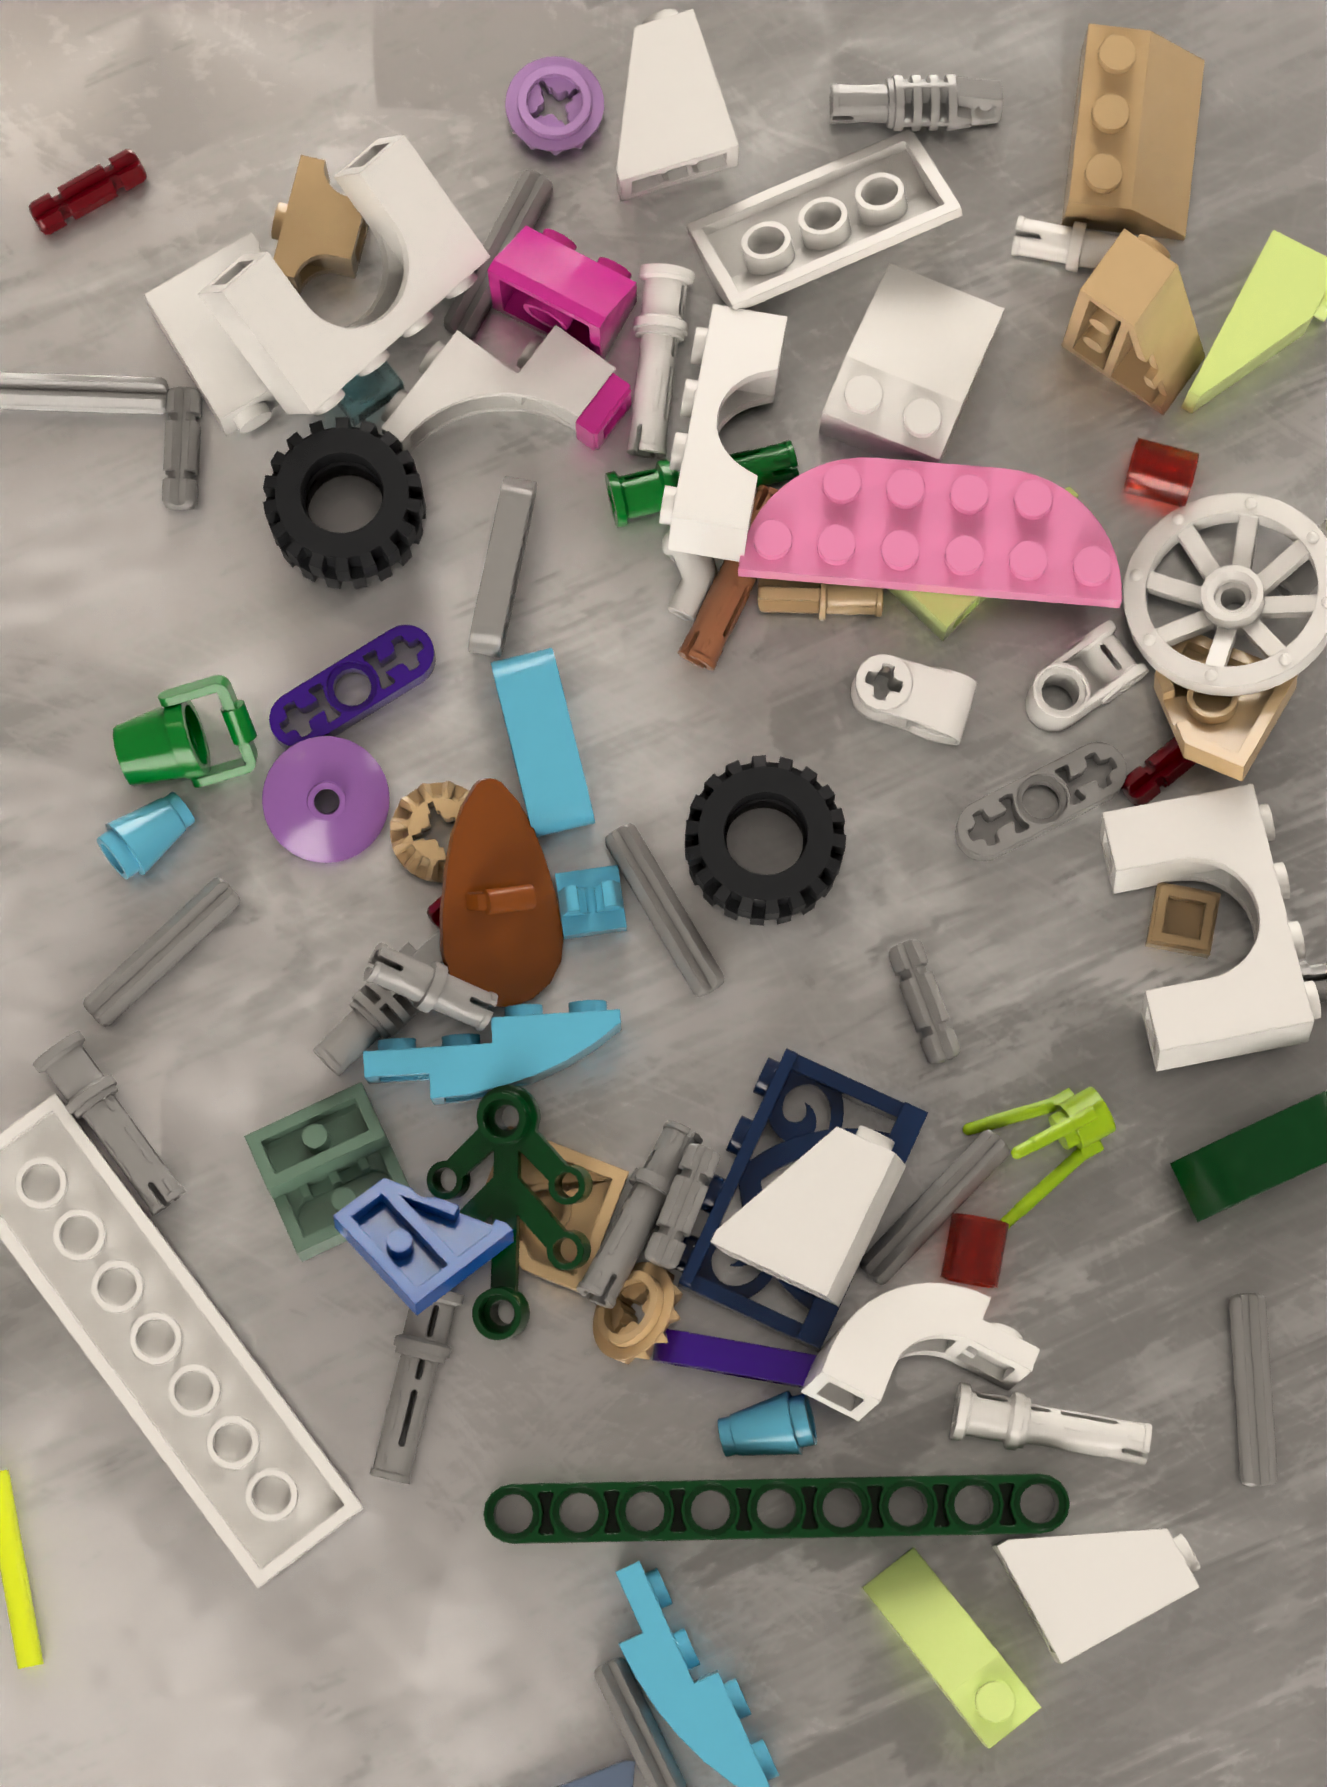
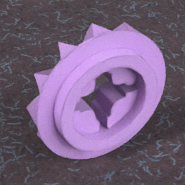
M545 57L527 64L514 76L506 94V114L513 134H517L526 142L531 150L537 148L550 151L557 156L560 152L574 147L581 149L585 141L594 132L599 131L604 111V96L597 78L581 63L565 57ZM543 87L548 95L552 94L557 101L572 98V101L568 102L565 106L566 125H564L562 120L558 121L553 114L544 117L538 116L545 109Z

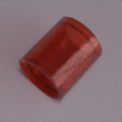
M1137 438L1123 493L1178 507L1186 506L1198 464L1199 453Z
M952 1213L940 1278L978 1287L998 1288L1009 1224L981 1216Z

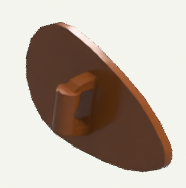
M484 778L478 780L470 789L459 809L451 831L444 867L440 904V952L444 965L448 967V974L488 992L496 993L498 995L496 1006L506 1007L532 1000L551 983L561 963L564 936L556 893L534 828L531 827L530 821L518 800L504 784L496 779Z

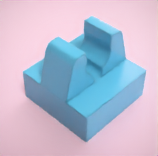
M618 865L555 874L564 940L627 931Z

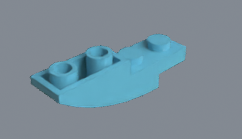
M607 1001L570 1002L568 1003L569 1012L543 1014V1005L506 1006L504 1007V1017L491 1018L492 1043L481 1044L480 1034L470 1033L442 1036V1046L416 1048L415 1038L378 1040V1050L363 1051L364 1077L369 1084L430 1080V1098L434 1105L482 1099L486 1093L495 1087L503 1085L524 1087L536 1083L570 1067L591 1054L621 1031L620 1009L607 1010Z
M638 1561L616 1571V1575L642 1630L641 1633L619 1642V1646L634 1676L654 1707L679 1738L706 1764L737 1787H770L768 1781L779 1776V1773L764 1740L761 1739L751 1744L740 1720L752 1713L736 1678L723 1683L718 1670L695 1681L693 1680L689 1669L700 1665V1662L685 1629L683 1628L672 1633L662 1609L673 1604L658 1568L656 1567L645 1573L641 1562Z

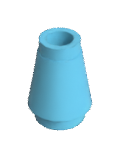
M171 792L164 798H159L105 824L107 831L96 840L110 864L127 880L137 872L145 875L186 831V828L195 822V819L183 800L175 792Z
M788 1390L730 1414L728 1417L718 1419L719 1437L726 1457L734 1455H802L803 1447L817 1445L815 1420L809 1398L806 1394L792 1396Z

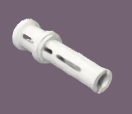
M649 263L640 266L639 278L644 281L641 315L635 317L633 323V330L636 331L635 336L640 339V351L636 371L631 429L626 451L634 456L654 458L655 453V457L664 458L667 454V431L674 385L675 361L678 343L684 342V337L688 335L689 324L683 321L687 287L693 285L695 272L686 267L665 263Z
M960 1382L953 1404L950 1440L962 1441L964 1436H971L1003 1442L1005 1449L1016 1451L1017 1448L1023 1449L1026 1443L1088 1455L1121 1459L1145 1465L1148 1459L1145 1452L1149 1453L1151 1446L1152 1425L1150 1423L1123 1421L1031 1404V1398L1025 1397V1393L1013 1392L1011 1397L976 1392L972 1391L970 1384Z

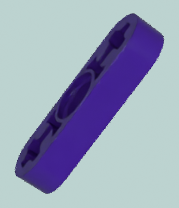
M413 625L393 627L281 696L272 706L269 716L270 728L277 742L283 748L288 749L292 745L316 736L335 737L423 683L432 674L436 663L435 651L430 637L422 629ZM404 641L410 649L420 645L423 649L417 654L419 666L409 670L402 663L391 668L386 674L393 684L382 689L376 670L367 661L377 656L382 668L397 657L394 647L398 643ZM360 673L366 676L371 683V692L368 698L363 703L354 706L341 703L335 696L336 683L345 674ZM323 689L330 708L340 717L329 722L325 710L309 720L312 731L308 735L301 737L296 730L285 733L282 729L290 723L286 713L297 707L299 712L304 715L318 708L320 704L313 694Z
M667 1329L668 1343H655L652 1361L802 1388L817 1355Z

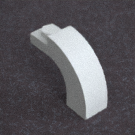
M945 1283L911 1284L879 1295L850 1317L831 1336L817 1354L801 1392L860 1421L880 1403L892 1371L899 1359L912 1355L937 1356L1009 1391L1032 1371L1040 1349L1022 1340V1336L1015 1329L1004 1324L989 1323L983 1320L991 1297L975 1290Z

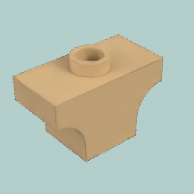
M304 155L300 156L288 204L278 203L272 223L271 237L278 240L273 259L299 295L310 280L323 274H337L356 278L369 228L350 199L338 193L330 186V178L325 160Z

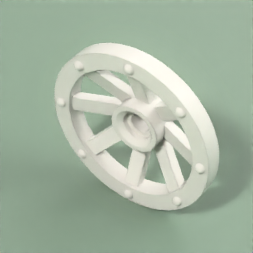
M1224 493L1200 498L1177 508L1156 523L1142 538L1129 561L1123 586L1124 610L1130 634L1136 647L1146 661L1160 674L1175 684L1203 694L1216 696L1254 694L1271 689L1292 679L1306 669L1327 645V538L1319 527L1305 514L1280 500L1250 493ZM1238 523L1232 565L1220 567L1197 531L1218 524ZM1259 525L1273 529L1294 542L1259 574H1255L1252 571ZM1180 542L1204 580L1202 587L1155 572L1165 555L1177 543ZM1308 559L1310 560L1318 580L1317 594L1267 596ZM1148 593L1200 609L1201 611L1155 629L1148 614ZM1232 603L1243 604V606L1236 610L1226 609ZM1310 617L1304 629L1286 647L1262 622L1263 619ZM1214 630L1216 632L1205 664L1192 660L1171 647L1208 631ZM1245 635L1266 657L1261 661L1251 664L1227 666L1237 636Z

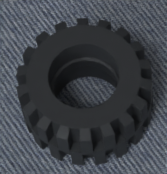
M335 417L336 427L324 429L322 420L309 424L311 435L302 439L298 432H295L286 440L289 447L285 455L279 451L275 453L270 462L273 474L272 476L265 475L263 490L266 495V501L263 502V506L276 545L280 547L283 557L292 568L297 565L301 569L302 575L314 583L320 577L325 579L327 587L341 589L342 581H352L354 588L358 589L368 587L366 578L378 575L382 582L393 575L391 566L396 562H399L402 566L412 557L411 545L413 543L419 544L423 535L422 519H426V504L420 475L417 473L414 459L408 449L403 451L400 448L397 437L389 431L382 436L378 433L376 424L366 420H362L360 428L351 426L349 417ZM346 475L359 476L371 481L380 489L382 503L378 513L367 525L358 530L347 533L330 532L317 526L309 517L308 509L313 495L324 483L333 478Z
M766 755L752 756L751 763L740 765L739 760L726 765L725 772L719 777L713 774L704 783V790L700 795H695L690 806V814L688 820H686L685 858L688 860L689 874L694 885H699L702 889L703 898L712 907L715 904L722 907L724 915L734 920L741 916L750 919L751 925L764 926V920H777L778 925L791 921V917L799 912L805 915L815 908L816 902L821 897H826L833 886L837 874H839L846 845V835H844L845 819L842 808L837 809L834 802L836 795L827 784L822 787L816 781L818 775L807 766L803 771L792 767L793 760L780 757L779 763L766 762ZM757 808L775 809L789 816L799 827L803 838L802 851L796 863L785 871L770 875L756 874L738 865L729 854L727 848L729 827L738 816Z

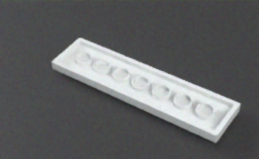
M54 1093L0 1133V1239L255 1586L260 1588L363 1510L364 1506L77 1119L65 1108L66 1105L60 1096Z

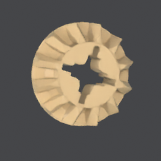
M451 781L431 784L422 783L417 789L401 798L390 821V839L397 859L406 870L426 881L443 882L446 861L444 848L439 847L435 839L426 841L424 838L417 841L413 839L421 837L423 832L431 828L429 820L432 817L430 808L435 807L437 814H441L445 822L455 821L459 809L470 790L458 786Z
M651 1262L636 1263L616 1299L614 1308H605L597 1304L593 1318V1334L598 1348L605 1355L629 1365L635 1358L649 1360L655 1343H668L666 1330L669 1324L681 1319L674 1306L680 1301L683 1293L673 1284L674 1274ZM633 1303L639 1306L643 1305L642 1310L645 1316L639 1324L638 1318L635 1315L636 1311L631 1307Z

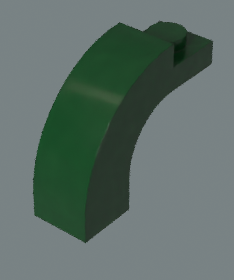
M1327 1090L1170 1163L1197 1222L1327 1164Z

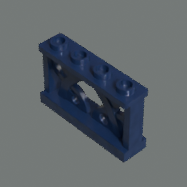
M786 1048L780 1062L770 1057L767 1059L753 1090V1093L764 1098L753 1120L741 1116L726 1148V1151L737 1155L726 1179L714 1174L700 1209L710 1215L699 1237L692 1234L688 1238L685 1237L683 1243L686 1244L679 1265L674 1269L682 1272L678 1287L819 1352L840 1306L829 1303L763 1271L746 1284L739 1286L724 1284L716 1277L712 1269V1255L717 1248L711 1243L713 1235L721 1226L738 1186L741 1206L744 1207L762 1191L761 1181L775 1171L796 1162L836 1127L856 1135L858 1128H842L844 1116L843 1098L895 1121L890 1133L874 1131L895 1142L892 1152H895L904 1163L908 1159L928 1112L907 1102L903 1103ZM801 1086H812L820 1090L826 1097L830 1107L829 1129L814 1132L817 1123L816 1115L806 1102V1116L803 1120L799 1122L788 1121L783 1114V1102L787 1094ZM769 1121L773 1132L784 1142L767 1149L751 1160ZM738 1260L730 1266L743 1267L748 1264ZM774 1277L797 1302L809 1311L802 1324L749 1298L760 1292Z

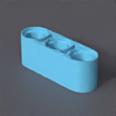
M553 648L490 662L531 827L534 828L536 836L540 837L594 824L593 809Z

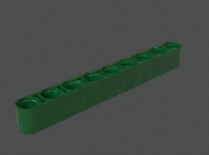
M1044 1474L532 1483L501 1486L491 1493L486 1501L483 1515L485 1525L492 1536L501 1542L511 1544L1042 1534L1051 1532L1062 1525L1068 1515L1070 1501L1067 1490L1062 1483L1054 1477ZM1031 1485H1041L1048 1489L1053 1496V1512L1047 1520L1041 1523L1030 1521L1021 1511V1496ZM966 1486L978 1487L988 1497V1513L977 1524L965 1523L958 1517L955 1511V1497ZM902 1487L916 1490L924 1502V1512L920 1520L909 1526L901 1525L894 1521L888 1507L892 1494ZM838 1488L847 1489L852 1492L859 1503L857 1518L853 1523L845 1527L834 1526L828 1522L823 1512V1502L827 1494ZM774 1489L788 1494L794 1504V1515L791 1521L784 1527L777 1529L763 1524L757 1512V1505L761 1496L767 1491ZM706 1491H714L723 1495L729 1505L728 1519L721 1527L713 1530L703 1529L697 1525L691 1513L692 1502L696 1496ZM578 1493L587 1494L592 1497L599 1511L598 1519L594 1526L584 1532L570 1530L565 1526L561 1518V1508L565 1500L571 1495ZM637 1493H653L663 1503L665 1511L663 1520L653 1530H637L627 1520V1503ZM514 1494L521 1495L527 1499L533 1511L532 1521L528 1528L515 1534L503 1530L496 1519V1509L500 1501Z

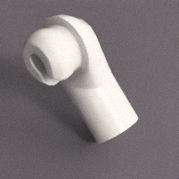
M668 530L662 541L663 553L669 555L670 559L676 562L682 578L667 609L684 620L694 622L718 574V570L713 557L668 550L670 530Z

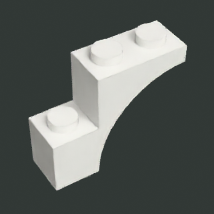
M557 325L553 327L545 339L537 335L525 347L516 364L521 369L519 373H516L457 330L447 344L438 341L428 351L419 367V372L423 375L410 392L407 393L402 389L390 400L381 416V420L385 422L381 428L383 435L387 431L392 433L399 439L400 448L403 451L408 449L409 453H411L428 436L458 419L483 412L502 410L538 414L562 423L576 432V420L611 374H616V368Z

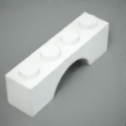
M713 304L709 328H696L691 364L701 366L698 381L686 379L680 416L691 418L688 434L676 432L670 469L680 471L678 486L665 485L659 523L670 525L668 550L739 562L740 555L744 556L758 476L733 460L723 447L718 434L722 427L738 413L755 406L773 403L787 324L786 316L745 309L733 310L732 307Z

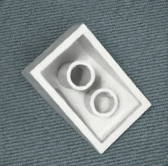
M889 263L826 401L821 415L819 433L880 458L941 463L1002 318L1004 308Z

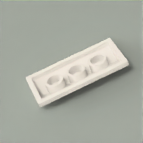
M907 129L686 224L716 294L728 307L736 310L750 308L963 216L959 202L913 131Z

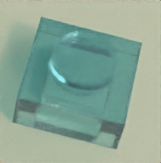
M386 361L370 374L359 377L357 374L342 388L345 396L337 405L346 417L350 418V422L355 427L362 420H365L388 404L397 392L402 389L405 390L404 384Z

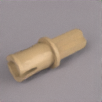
M760 578L758 582L757 603L759 610L764 613L818 614V620H825L826 614H861L881 617L883 611V588Z

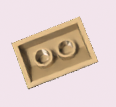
M1088 24L1080 56L1061 225L1073 227L1074 222L1078 221L1087 223V229L1121 233L1125 228L1134 235L1145 234L1151 237L1176 240L1185 239L1205 60L1150 30Z

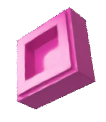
M611 374L575 422L576 438L593 451L596 448L599 450L632 406L631 385L616 374Z

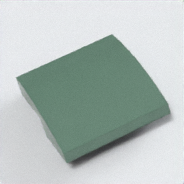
M362 1082L244 1136L267 1190L279 1211L295 1251L302 1262L347 1241L335 1228L333 1215L381 1179L386 1178L410 1187Z

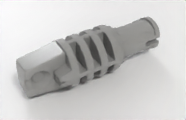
M937 74L927 75V79H921L920 75H910L909 80H903L902 75H893L892 78L886 79L885 84H831L829 108L831 124L875 122L885 123L886 128H892V131H903V127H909L910 131H920L922 126H926L928 131H937L939 126H944L945 131H954L974 125L999 123L1002 116L1003 92L1001 81L955 76V74H946L944 79H939Z
M440 930L418 950L408 942L399 951L429 966L434 961L444 965L440 952ZM367 982L352 997L353 1001L349 1004L352 1011L313 1049L314 1053L337 1076H340L379 1037L381 1039L393 1038L420 1011L414 1008V1001L377 984Z

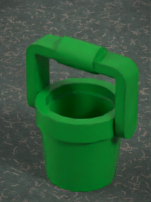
M214 675L167 689L158 695L160 707L120 723L113 728L114 748L125 779L133 787L187 778L191 780L193 787L200 788L248 774L256 766L258 752L253 740L257 737V733L244 700L237 699L231 682L222 675ZM217 693L222 705L220 709L233 744L238 745L242 757L211 766L206 735L191 700Z

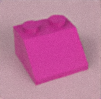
M525 226L493 259L487 270L492 308L545 336L557 325L605 360L637 302V283L630 279L631 273L619 263L605 257H599L596 262L576 252L577 246L563 234L552 229H544L540 233Z

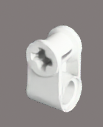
M1108 620L1093 629L1076 642L1065 654L1044 667L1036 676L1025 699V711L1030 721L1036 727L1047 732H1061L1070 728L1100 705L1107 704L1123 694L1149 672L1144 662L1136 664L1114 635L1117 627L1112 620ZM1050 685L1064 688L1070 694L1072 707L1066 710L1051 708L1042 697V688Z
M878 654L869 657L861 664L851 684L850 698L857 712L869 720L907 730L918 737L937 743L958 745L961 743L977 688V681L953 670L922 665L890 654ZM877 675L889 678L887 688L892 692H889L884 700H878L873 697L874 686L871 684H873Z

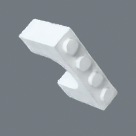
M404 134L377 139L334 176V179L372 230L379 244L382 256L383 274L379 292L368 311L357 321L341 327L331 324L316 315L296 291L269 252L243 254L198 293L199 297L287 415L314 414V416H320L335 407L344 398L345 393L342 388L357 374L359 377L366 376L385 363L390 356L386 349L400 336L404 338L410 337L427 326L434 318L431 309L443 298H454L470 288L478 279L474 271L491 257Z
M1248 784L1102 812L1099 837L1113 894L1157 886L1158 883L1203 882L1224 890L1237 900L1247 913L1253 928V948L1246 958L1230 971L1208 979L1145 990L1142 1015L1156 1072L1308 1043L1314 1020L1321 1018L1320 999L1314 981L1304 982L1299 964V960L1306 957L1302 929L1298 921H1288L1283 901L1290 899L1289 879L1284 863H1273L1268 843L1275 841L1273 816L1267 803L1258 804L1254 785Z

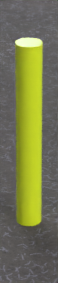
M9 1470L0 1471V1572L17 1668L22 1669L41 1665L44 1662Z

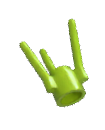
M1090 1086L1075 1095L1068 1088L1049 1099L987 1116L963 1126L964 1134L969 1136L988 1129L993 1130L1056 1112L1048 1117L1051 1127L1013 1147L1011 1156L1014 1159H1020L1056 1140L1066 1150L1075 1146L1077 1148L999 1220L998 1225L1000 1229L1008 1230L1085 1160L1104 1150L1100 1139L1115 1132L1116 1126L1105 1101L1093 1087Z

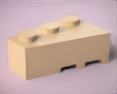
M1124 228L1081 287L1061 346L1164 415L1204 360L1205 354L1178 265L1170 260L1169 251L1160 242L1145 234H1140L1136 237Z

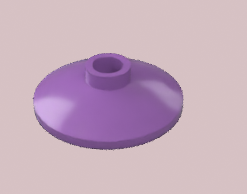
M334 736L308 738L286 749L271 766L262 792L264 816L276 840L294 855L318 863L344 861L364 851L382 831L389 811V788L380 765L369 752L358 744ZM324 789L333 790L339 797L337 808L330 813L320 812L314 805L316 794Z

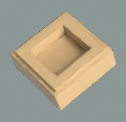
M1165 882L1158 883L1155 888L1145 946L1208 958L1211 952L1221 893Z

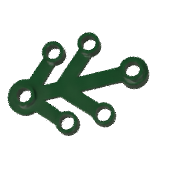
M515 1085L498 1086L485 1094L477 1109L478 1129L448 1160L435 1163L429 1169L426 1179L427 1187L435 1197L443 1200L459 1198L469 1189L471 1182L470 1172L494 1152L493 1178L460 1210L461 1214L485 1223L492 1217V1225L495 1219L507 1223L513 1229L514 1242L491 1259V1289L486 1290L477 1297L472 1309L475 1327L483 1336L492 1340H503L517 1336L526 1328L530 1318L528 1301L518 1291L520 1219L547 1248L549 1261L558 1269L571 1270L582 1267L588 1261L591 1254V1245L588 1238L580 1231L567 1230L521 1178V1155L523 1154L549 1180L548 1188L550 1195L560 1204L571 1205L583 1202L589 1197L593 1186L589 1172L582 1166L568 1165L538 1131L541 1120L538 1103L530 1092ZM509 1105L513 1106L519 1114V1122L512 1130L505 1126L502 1118L505 1108ZM446 1168L451 1169L457 1179L456 1186L450 1192L445 1190L441 1184V1174ZM567 1173H572L576 1176L579 1183L578 1191L573 1197L568 1196L562 1188V1180ZM566 1238L574 1241L577 1246V1256L572 1262L565 1260L560 1251L561 1244ZM503 1300L508 1301L514 1308V1318L510 1324L504 1323L498 1315V1307Z

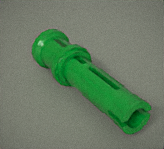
M791 440L763 448L729 454L739 465L758 476L756 488L762 484L768 485L789 481L799 475L798 469L794 468L798 466ZM667 459L658 461L654 469L619 476L615 471L605 473L608 499L617 528L627 526L628 520L631 518L660 512L665 485L677 487L680 471L670 469V462Z

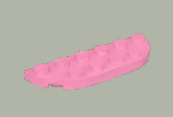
M867 457L841 459L817 466L789 481L762 507L748 531L744 556L740 555L738 576L1110 608H1120L1122 602V583L1117 557L1109 537L1092 512L1067 490L1047 479L1019 470Z

